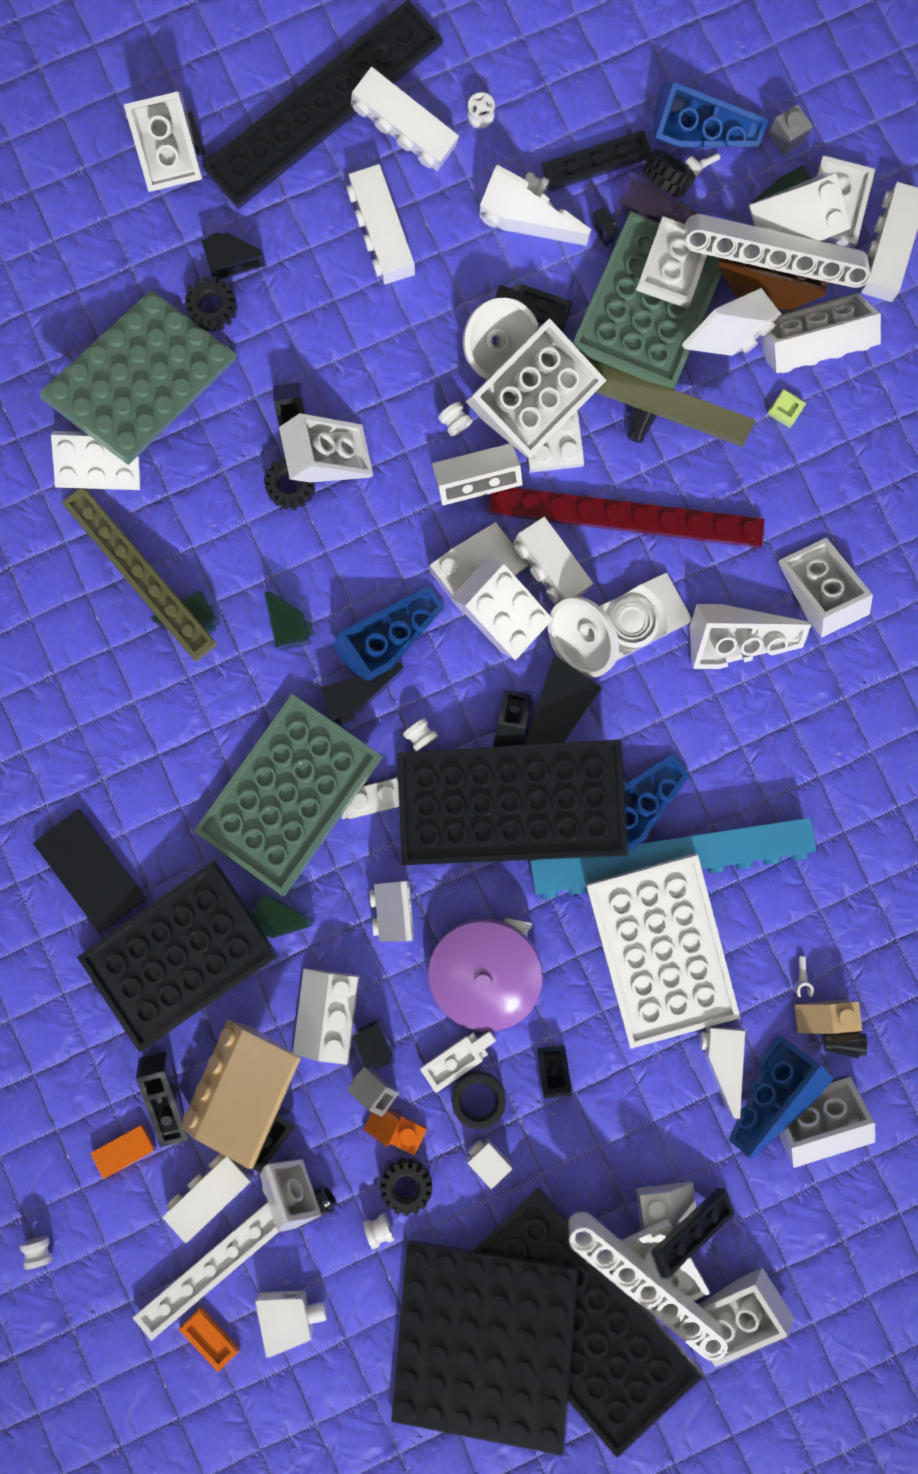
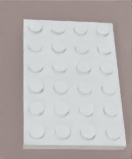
M696 853L586 883L630 1048L740 1018L699 857Z

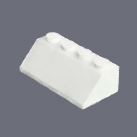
M859 293L783 313L773 322L775 327L769 333L759 336L767 363L776 373L790 372L793 368L815 365L825 359L840 358L847 353L865 351L872 346L881 344V313Z

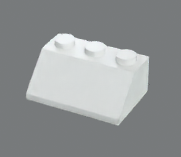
M303 969L293 1047L295 1055L316 1061L348 1064L360 975Z
M851 1077L830 1083L820 1097L779 1135L793 1168L875 1143V1122Z

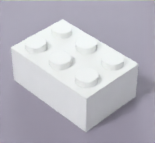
M489 556L450 597L500 652L514 660L524 652L553 620L507 566Z

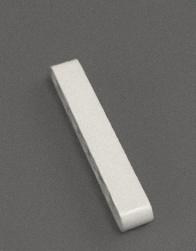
M703 214L692 215L685 224V243L687 248L693 252L853 288L862 287L870 280L868 256L861 250Z
M578 1212L570 1217L568 1222L571 1246L575 1251L703 1357L709 1360H717L724 1356L727 1347L721 1325L716 1319L668 1279L660 1278L655 1268L590 1214Z

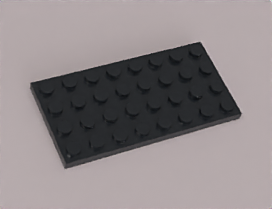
M622 739L397 753L402 865L629 856Z
M538 1187L474 1250L579 1267L569 1403L613 1455L618 1458L703 1378L704 1373L647 1309L573 1249L569 1238V1220L541 1188Z

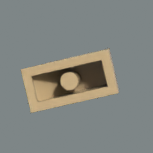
M842 999L794 1004L797 1033L835 1034L862 1031L858 1001Z

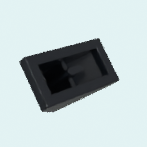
M565 1046L537 1048L540 1090L543 1098L572 1096Z

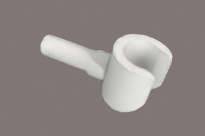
M716 153L706 159H702L700 162L691 156L685 164L689 166V169L693 170L697 177L707 165L720 160V155Z
M802 956L799 957V980L795 982L793 988L800 997L801 987L807 986V994L809 997H812L814 988L807 981L806 957Z

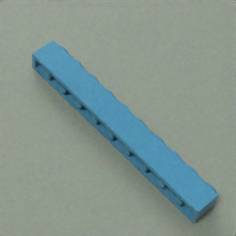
M811 818L643 843L630 850L629 856L539 859L529 861L534 894H541V899L558 897L557 891L569 890V895L586 893V883L694 853L699 857L701 869L708 868V873L710 874L723 872L726 865L732 864L736 865V869L753 867L752 861L763 860L764 865L781 863L780 857L791 856L792 861L808 859V853L817 851Z

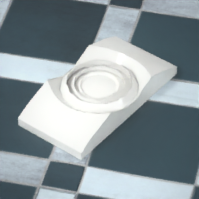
M667 573L635 587L612 601L600 605L610 617L617 632L619 651L616 661L692 621Z

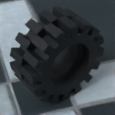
M661 149L654 150L643 168L644 175L647 176L648 180L653 181L655 186L658 185L662 191L665 190L668 194H673L675 197L680 198L685 195L696 177L693 170L689 169L687 164H683L682 160L676 159L673 154L670 153L669 155L667 151H662Z
M207 276L202 277V283H199L197 279L194 281L195 287L189 286V294L185 295L187 302L185 305L191 320L200 325L205 331L207 328H210L211 332H216L215 327H219L220 331L225 329L223 325L226 323L229 326L232 323L231 317L234 319L236 317L235 310H237V304L231 287L229 285L226 286L225 281L222 279L218 282L217 278L211 276V281H208ZM211 295L219 297L221 299V307L218 311L207 313L201 309V303L204 298Z
M280 457L278 458V463L273 461L270 464L271 469L267 468L265 472L267 476L264 477L265 489L271 501L273 500L276 506L279 507L280 505L285 510H288V507H291L292 510H297L299 505L301 507L306 506L305 502L307 500L310 502L312 493H315V482L301 481L300 487L295 492L286 493L279 486L281 478L289 474L286 460Z
M403 1158L399 1159L397 1163H391L390 1167L384 1171L381 1179V1199L386 1203V1207L389 1210L393 1209L397 1215L399 1213H404V1216H409V1213H414L415 1215L419 1213L421 1208L424 1209L427 1202L431 1198L432 1178L429 1175V1171L422 1166L421 1162H414V1159L409 1158L408 1161H404ZM403 1176L412 1177L418 1185L417 1192L409 1198L401 1197L395 1190L396 1181Z

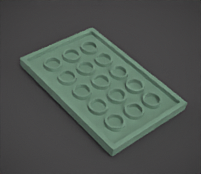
M630 211L573 344L586 357L642 380L674 390L690 350L684 349L682 344L702 323L722 275L718 268L719 257L707 255L688 309L637 291L639 280L660 223Z
M150 290L39 392L40 399L129 465L236 361L237 354L154 291Z
M291 694L194 832L281 896L285 897L380 763L383 756Z

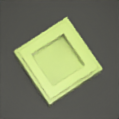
M783 389L767 414L791 428L806 403Z

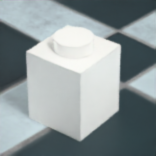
M489 1138L484 1142L481 1140L477 1141L468 1150L470 1155L467 1157V1163L491 1189L512 1170L510 1161Z

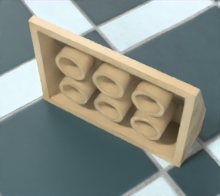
M227 1020L224 1029L220 1033L213 1054L208 1060L201 1081L196 1087L189 1108L184 1114L180 1127L197 1141L242 1166L253 1169L301 1058L256 1028Z

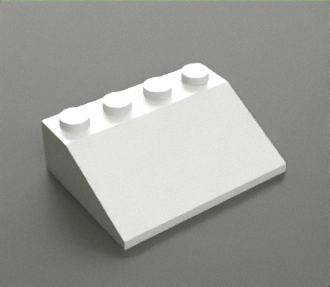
M549 318L483 383L466 403L486 424L530 459L607 380Z

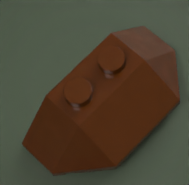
M719 257L718 268L734 295L738 298L762 288L778 310L791 311L825 296L827 290L826 281Z

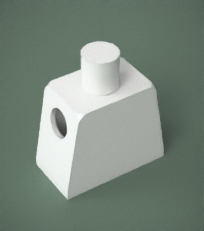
M306 1291L262 1292L258 1294L255 1301L266 1358L308 1342L312 1339L313 1335L312 1324L327 1320L325 1303L308 1305Z

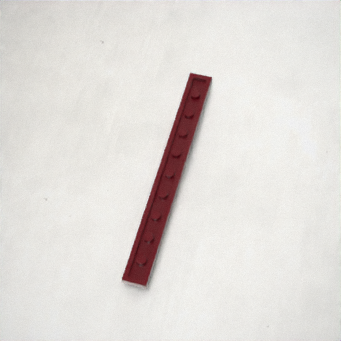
M510 488L491 493L488 512L491 515L540 520L545 516L548 522L755 548L762 546L765 519L522 488Z

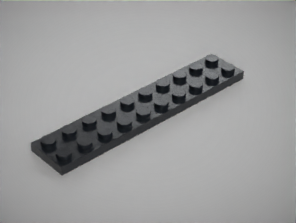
M407 0L202 165L203 170L237 209L241 208L357 114L351 104L352 92L371 67L394 84L443 45V38L412 3Z

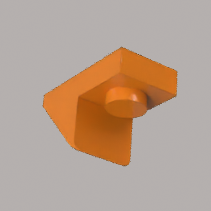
M388 1109L383 1117L371 1112L363 1130L388 1147L391 1144L415 1156L427 1131V1127Z

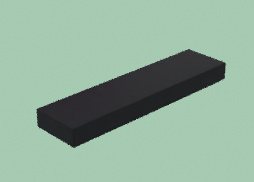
M641 130L542 163V170L545 178L549 179L548 186L550 192L649 160L652 152L645 133Z
M716 1188L650 1251L660 1278L669 1279L735 1214L725 1188Z

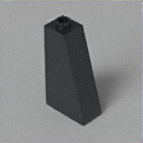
M555 656L550 664L524 745L564 743L602 687Z

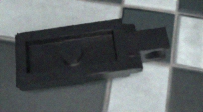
M521 284V286L514 285L513 289L499 285L495 298H510L521 302L533 313L537 322L545 323L550 318L560 330L564 329L573 303L572 301Z

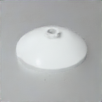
M494 298L479 305L467 320L463 333L465 357L474 372L487 380L539 328L536 318L524 304L510 298ZM494 335L497 337L496 345L492 344V337Z
M568 597L557 603L550 613L553 620L548 624V633L551 645L558 658L589 678L598 677L608 672L614 666L619 651L617 632L610 617L600 606L584 597Z

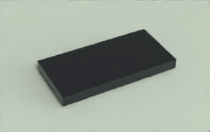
M77 809L33 843L99 933H103L147 899L81 809Z

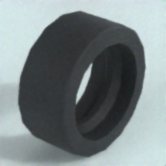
M476 1071L467 1073L458 1080L453 1088L451 1102L453 1112L461 1123L470 1128L483 1129L499 1121L505 1110L506 1098L504 1089L497 1078L489 1073ZM471 1084H486L495 1094V1106L486 1116H471L463 1108L462 1095Z

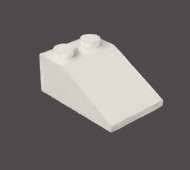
M173 92L124 104L149 192L202 179L191 126L181 92Z
M836 173L821 174L748 205L755 227L821 241L851 228Z
M760 288L714 309L684 341L682 346L688 350L731 356L741 351L747 353L758 344L756 339L760 335H766L775 327L773 322L781 313L763 289Z
M299 413L279 427L290 480L323 482L370 478L373 476L364 430L361 424Z
M495 522L455 546L430 565V573L447 595L451 597L488 556L504 563L515 576L529 567V564L525 559H521L517 555L514 545ZM456 605V607L464 615L465 613Z
M827 537L779 560L778 564L799 605L821 638L870 614L873 594Z
M409 881L374 884L375 890H370L371 907H376L377 918L372 919L374 936L379 935V942L412 941L414 939Z
M763 1268L738 1278L699 1304L702 1309L720 1323L727 1349L723 1357L711 1360L715 1367L788 1337L795 1319Z

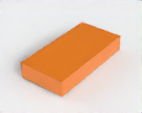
M141 1124L92 1151L90 1154L102 1178L105 1179L155 1151L156 1147L144 1124Z
M202 1306L178 1329L217 1372L240 1351V1347Z

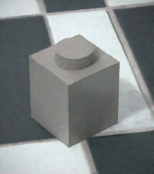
M797 104L775 118L768 135L784 156L805 143L813 125Z
M366 1067L354 1076L352 1084L347 1089L368 1111L382 1117L400 1094L381 1075L368 1068L366 1069Z

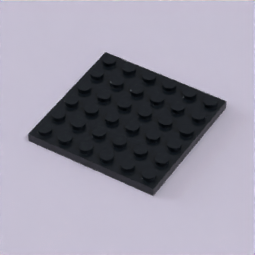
M414 1240L408 1241L391 1422L563 1456L566 1445L579 1267Z

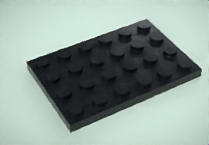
M212 861L80 954L77 959L137 1050L141 1052L276 959L279 955L217 862Z

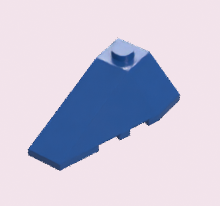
M676 82L662 85L653 112L654 138L676 147H760L769 119Z
M428 585L339 632L333 648L348 670L370 681L390 670L442 612L444 605L431 586Z
M674 753L625 784L628 851L647 838L654 824L663 815L662 813L668 804L674 799L689 777V774Z
M781 1035L776 1038L762 1056L759 1063L761 1068L756 1081H752L749 1091L751 1093L746 1106L741 1108L740 1119L736 1120L729 1141L750 1159L807 1110L834 1079L820 1064Z

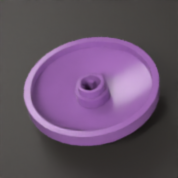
M474 919L455 926L440 939L429 963L428 979L434 1000L451 1020L472 1030L488 1032L509 1028L523 1020L532 1011L541 992L543 968L535 946L519 929L495 919Z

